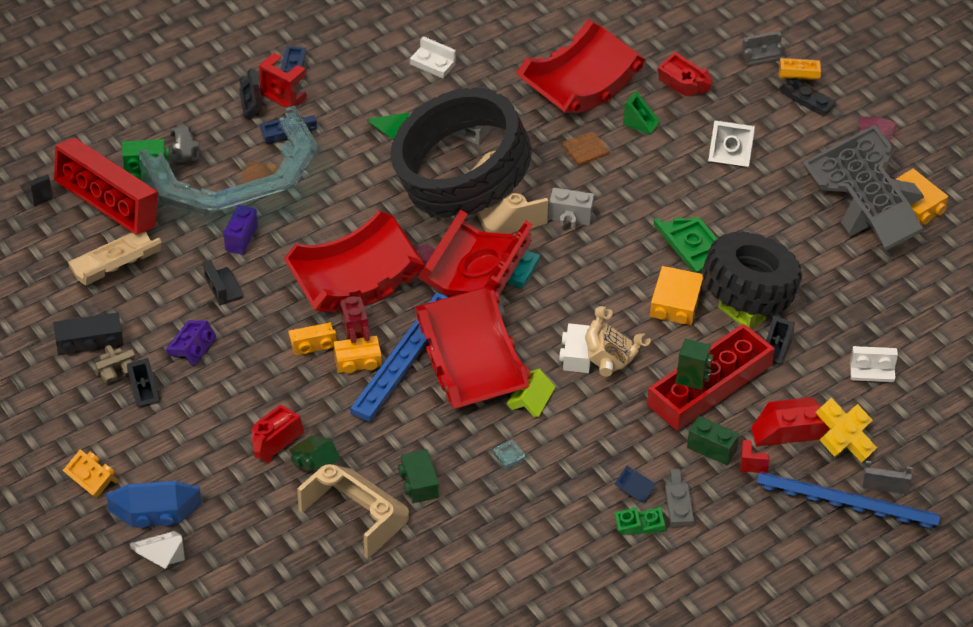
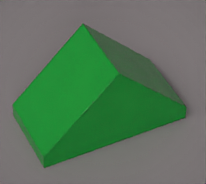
M635 91L625 103L623 125L646 134H651L660 120L639 93Z

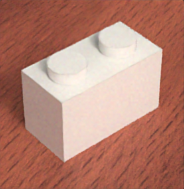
M568 323V330L563 332L562 345H565V348H561L559 361H563L564 371L589 373L591 361L588 358L585 334L590 326Z

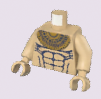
M604 306L596 308L595 316L597 318L592 321L589 329H587L585 340L589 360L600 367L599 373L602 376H611L616 370L624 369L639 353L638 349L642 346H648L651 339L646 338L642 342V337L645 333L636 334L634 336V345H631L632 341L603 321V319H610L613 314L611 309H606Z

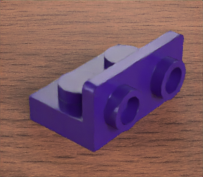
M188 320L165 350L169 356H186L191 365H196L216 339V334L207 320Z

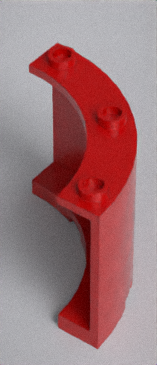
M587 19L572 38L573 42L568 47L562 46L557 51L551 53L550 58L547 59L543 57H526L516 75L564 112L581 113L591 110L604 102L607 103L636 73L642 70L646 59L599 23Z
M377 211L368 222L345 237L317 245L295 243L284 257L285 262L313 309L322 312H337L340 309V299H346L351 296L361 297L364 307L376 303L395 292L394 288L401 283L407 284L425 266L394 216L381 211Z
M489 286L414 307L421 334L425 335L430 345L426 346V350L441 389L446 390V399L453 409L530 387L528 382L531 379L530 371L527 366L523 365L514 350L513 338L511 336L508 337L498 308L500 303L497 291H494Z

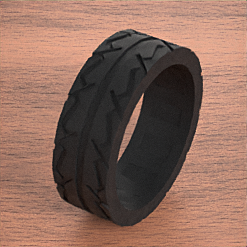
M486 88L457 89L441 94L437 98L434 97L422 104L411 113L410 117L406 118L393 139L390 155L392 166L415 206L422 211L425 210V213L437 217H456L460 210L471 215L500 202L513 191V188L517 187L529 168L532 148L517 111H514L515 107L508 98ZM475 126H493L505 130V135L499 148L488 160L472 171L447 179H429L418 175L419 167L427 153L442 139L454 132Z

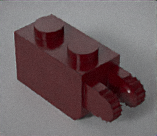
M351 296L346 299H340L341 322L346 339H350L351 343H356L357 338H364L365 341H370L368 318L361 297Z

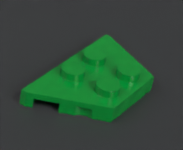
M661 218L654 219L655 228L688 268L694 273L701 274L711 244L717 239L701 218H673V222H661Z

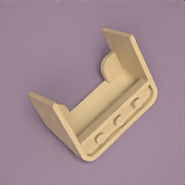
M495 151L486 153L473 169L482 165ZM512 193L508 194L500 202L489 208L486 207L483 211L476 214L485 232L509 234L517 232L525 220L533 224L531 228L547 224L548 199L544 198L527 203L523 195Z
M331 464L324 465L297 488L298 506L301 513L306 511L332 486L370 511L371 517L377 523L364 534V557L367 559L380 549L409 520V510L404 504L350 468Z

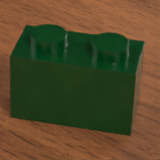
M685 338L679 353L676 384L702 390L704 382H709L712 370L708 368L711 367L713 355L710 354V344Z
M698 416L689 430L687 448L728 465L737 451L740 433Z
M309 436L289 449L292 454L291 460L293 464L302 470L316 472L322 466L332 465L341 459L332 439Z
M428 449L401 454V464H398V472L400 478L404 477L405 482H403L406 495H410L412 504L439 498V482Z

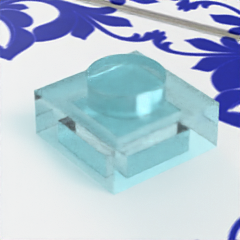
M513 439L494 448L493 454L505 469L525 460V453Z

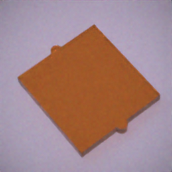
M593 131L562 142V146L568 152V156L572 157L578 166L609 155L603 140H600Z
M247 161L245 172L242 173L243 181L241 187L277 191L279 181L282 180L283 165Z

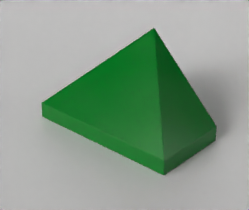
M409 112L369 118L367 123L394 139L399 127L409 117Z

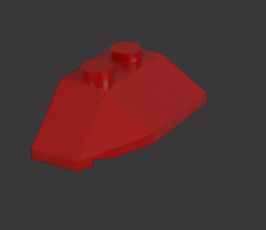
M813 397L768 402L751 426L755 446L820 440L830 430L825 422L815 413L822 404Z

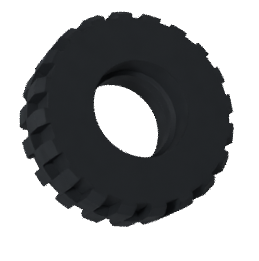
M731 232L728 235L720 236L711 244L703 266L702 276L707 289L726 306H731L740 312L744 311L752 315L761 314L766 316L772 313L777 314L791 305L802 279V271L795 255L788 251L787 247L777 243L776 240L763 237V235L757 233Z

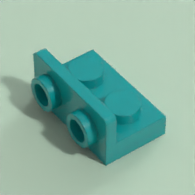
M526 250L507 284L523 289L538 265L540 255Z

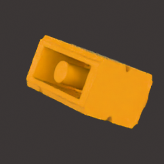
M371 336L370 341H365L364 338H357L356 343H351L350 339L333 342L338 373H352L364 369L374 370L381 367V351L377 336Z

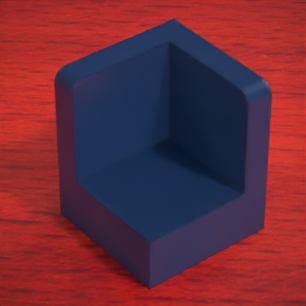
M627 465L615 482L616 486L641 502H645L656 485Z

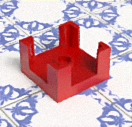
M274 52L259 65L260 92L262 96L293 111L307 98L305 91L296 95L295 87L305 77V68L297 65L290 72L286 73L274 67L273 65L281 59V56Z

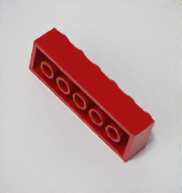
M75 137L55 145L54 181L135 235L156 227L158 191Z
M743 323L711 345L710 354L713 355V361L708 369L712 371L709 382H704L702 390L676 384L677 369H675L648 388L647 406L675 430L679 431L771 367L775 348Z

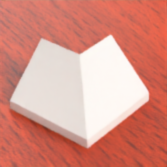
M714 121L708 161L749 167L755 126Z
M175 531L130 543V548L136 553L165 569L169 564L185 560L182 537Z

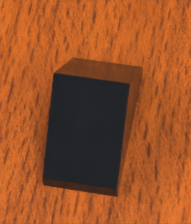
M48 174L20 185L22 191L34 207L53 199Z
M777 316L773 317L766 342L775 348L773 361L782 364L792 344L795 322Z
M149 358L126 363L129 385L137 407L159 401Z

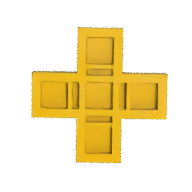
M831 397L815 412L830 428L820 441L834 457L847 447L860 462H863L877 448L862 431L873 420L859 404L855 405L846 414Z

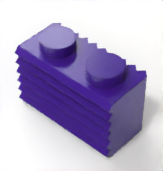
M237 205L231 220H229L223 232L224 248L226 251L244 254L258 226L257 210L255 208Z

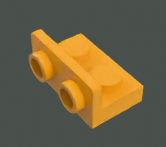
M780 58V78L817 80L821 76L819 60Z
M331 322L288 331L294 356L334 348L333 342L337 341V334L333 330Z
M80 449L63 469L67 475L96 498H98L111 480L116 484L119 481L113 476L116 471L107 464H104L102 467L98 463L101 459L91 451L86 454Z

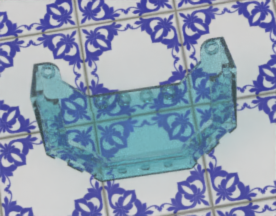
M292 106L285 108L286 119L284 117L279 118L280 125L289 140L281 145V153L284 159L274 175L217 192L203 188L200 191L191 188L189 184L176 180L163 153H159L158 157H153L150 155V150L146 149L139 151L141 176L144 183L158 191L157 203L205 216L294 188L316 153L318 144L297 108Z

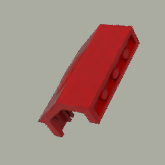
M460 210L418 278L444 295H459L487 286L497 291L498 295H500L532 241L530 239L532 234L529 230L533 224L525 220L515 234L482 232L465 222L464 219L468 214Z

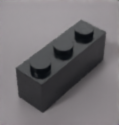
M119 312L53 322L58 356L105 349L108 345L112 348L124 346Z

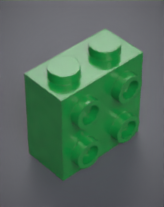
M164 139L122 142L124 170L146 184L167 183V174H171L170 162H166V160H169V148L164 147Z

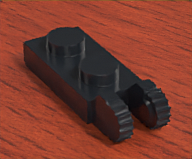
M252 68L247 71V77L242 76L239 79L243 116L249 120L262 109L258 84L259 75Z
M788 78L787 84L783 83L779 89L783 95L785 94L792 101L823 117L836 105V100L802 84L797 78Z

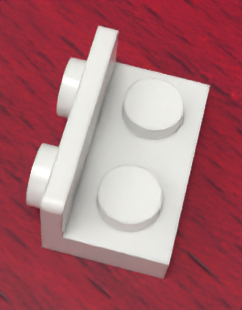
M422 37L420 39V48L410 58V65L444 79L456 65V51Z
M853 346L850 360L851 380L894 382L895 365L898 356L897 348Z

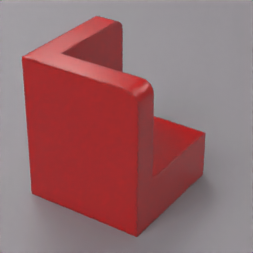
M743 440L740 472L767 473L769 466L768 454L752 452V441Z

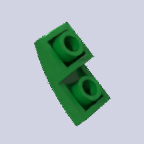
M637 507L615 512L618 531L621 534H648L666 531L661 507L638 512Z

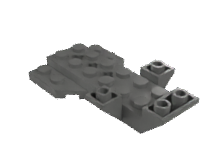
M873 125L809 158L803 164L821 190L846 192L852 200L841 220V224L847 233L852 236L869 227V224L884 249L888 250L923 232V228L910 205L923 199L924 195L915 183L891 179L885 170L894 154V150L879 128Z

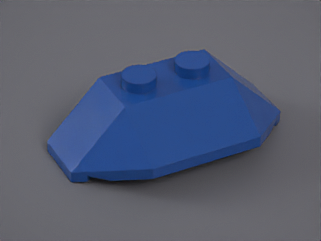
M178 481L128 484L116 489L114 492L107 493L109 512L132 528L179 524L201 505L200 486H191Z

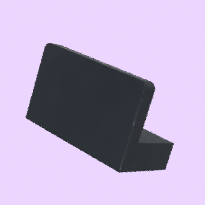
M211 260L203 262L204 277L219 306L243 298V294L228 267L216 270Z

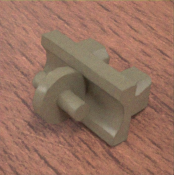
M110 345L106 346V353L100 355L101 361L95 364V374L97 377L101 376L103 381L109 384L117 380L115 370L121 368L124 376H128L126 363L134 362L135 354L133 349L122 353L120 348L113 350Z

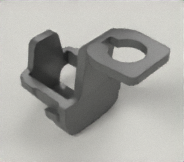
M190 126L170 129L171 135H175L176 144L171 145L169 153L175 164H187L199 160L201 149H199L200 144L198 141L192 140Z

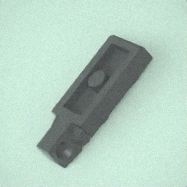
M670 469V481H666L665 486L670 527L693 526L694 519L687 482L681 481L680 469Z

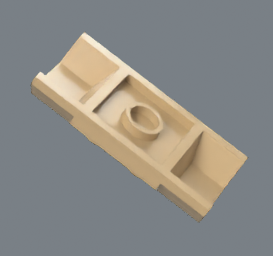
M146 231L138 235L129 233L69 261L68 264L76 279L86 286L105 277V272L116 271L119 266L133 263L138 258L144 259L161 250V240L157 238L151 241Z

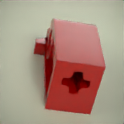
M676 52L658 67L659 80L684 96L705 93L713 85L712 78L707 69L704 68L702 70Z
M280 404L257 421L252 428L254 457L270 464L272 456L304 433L301 417Z

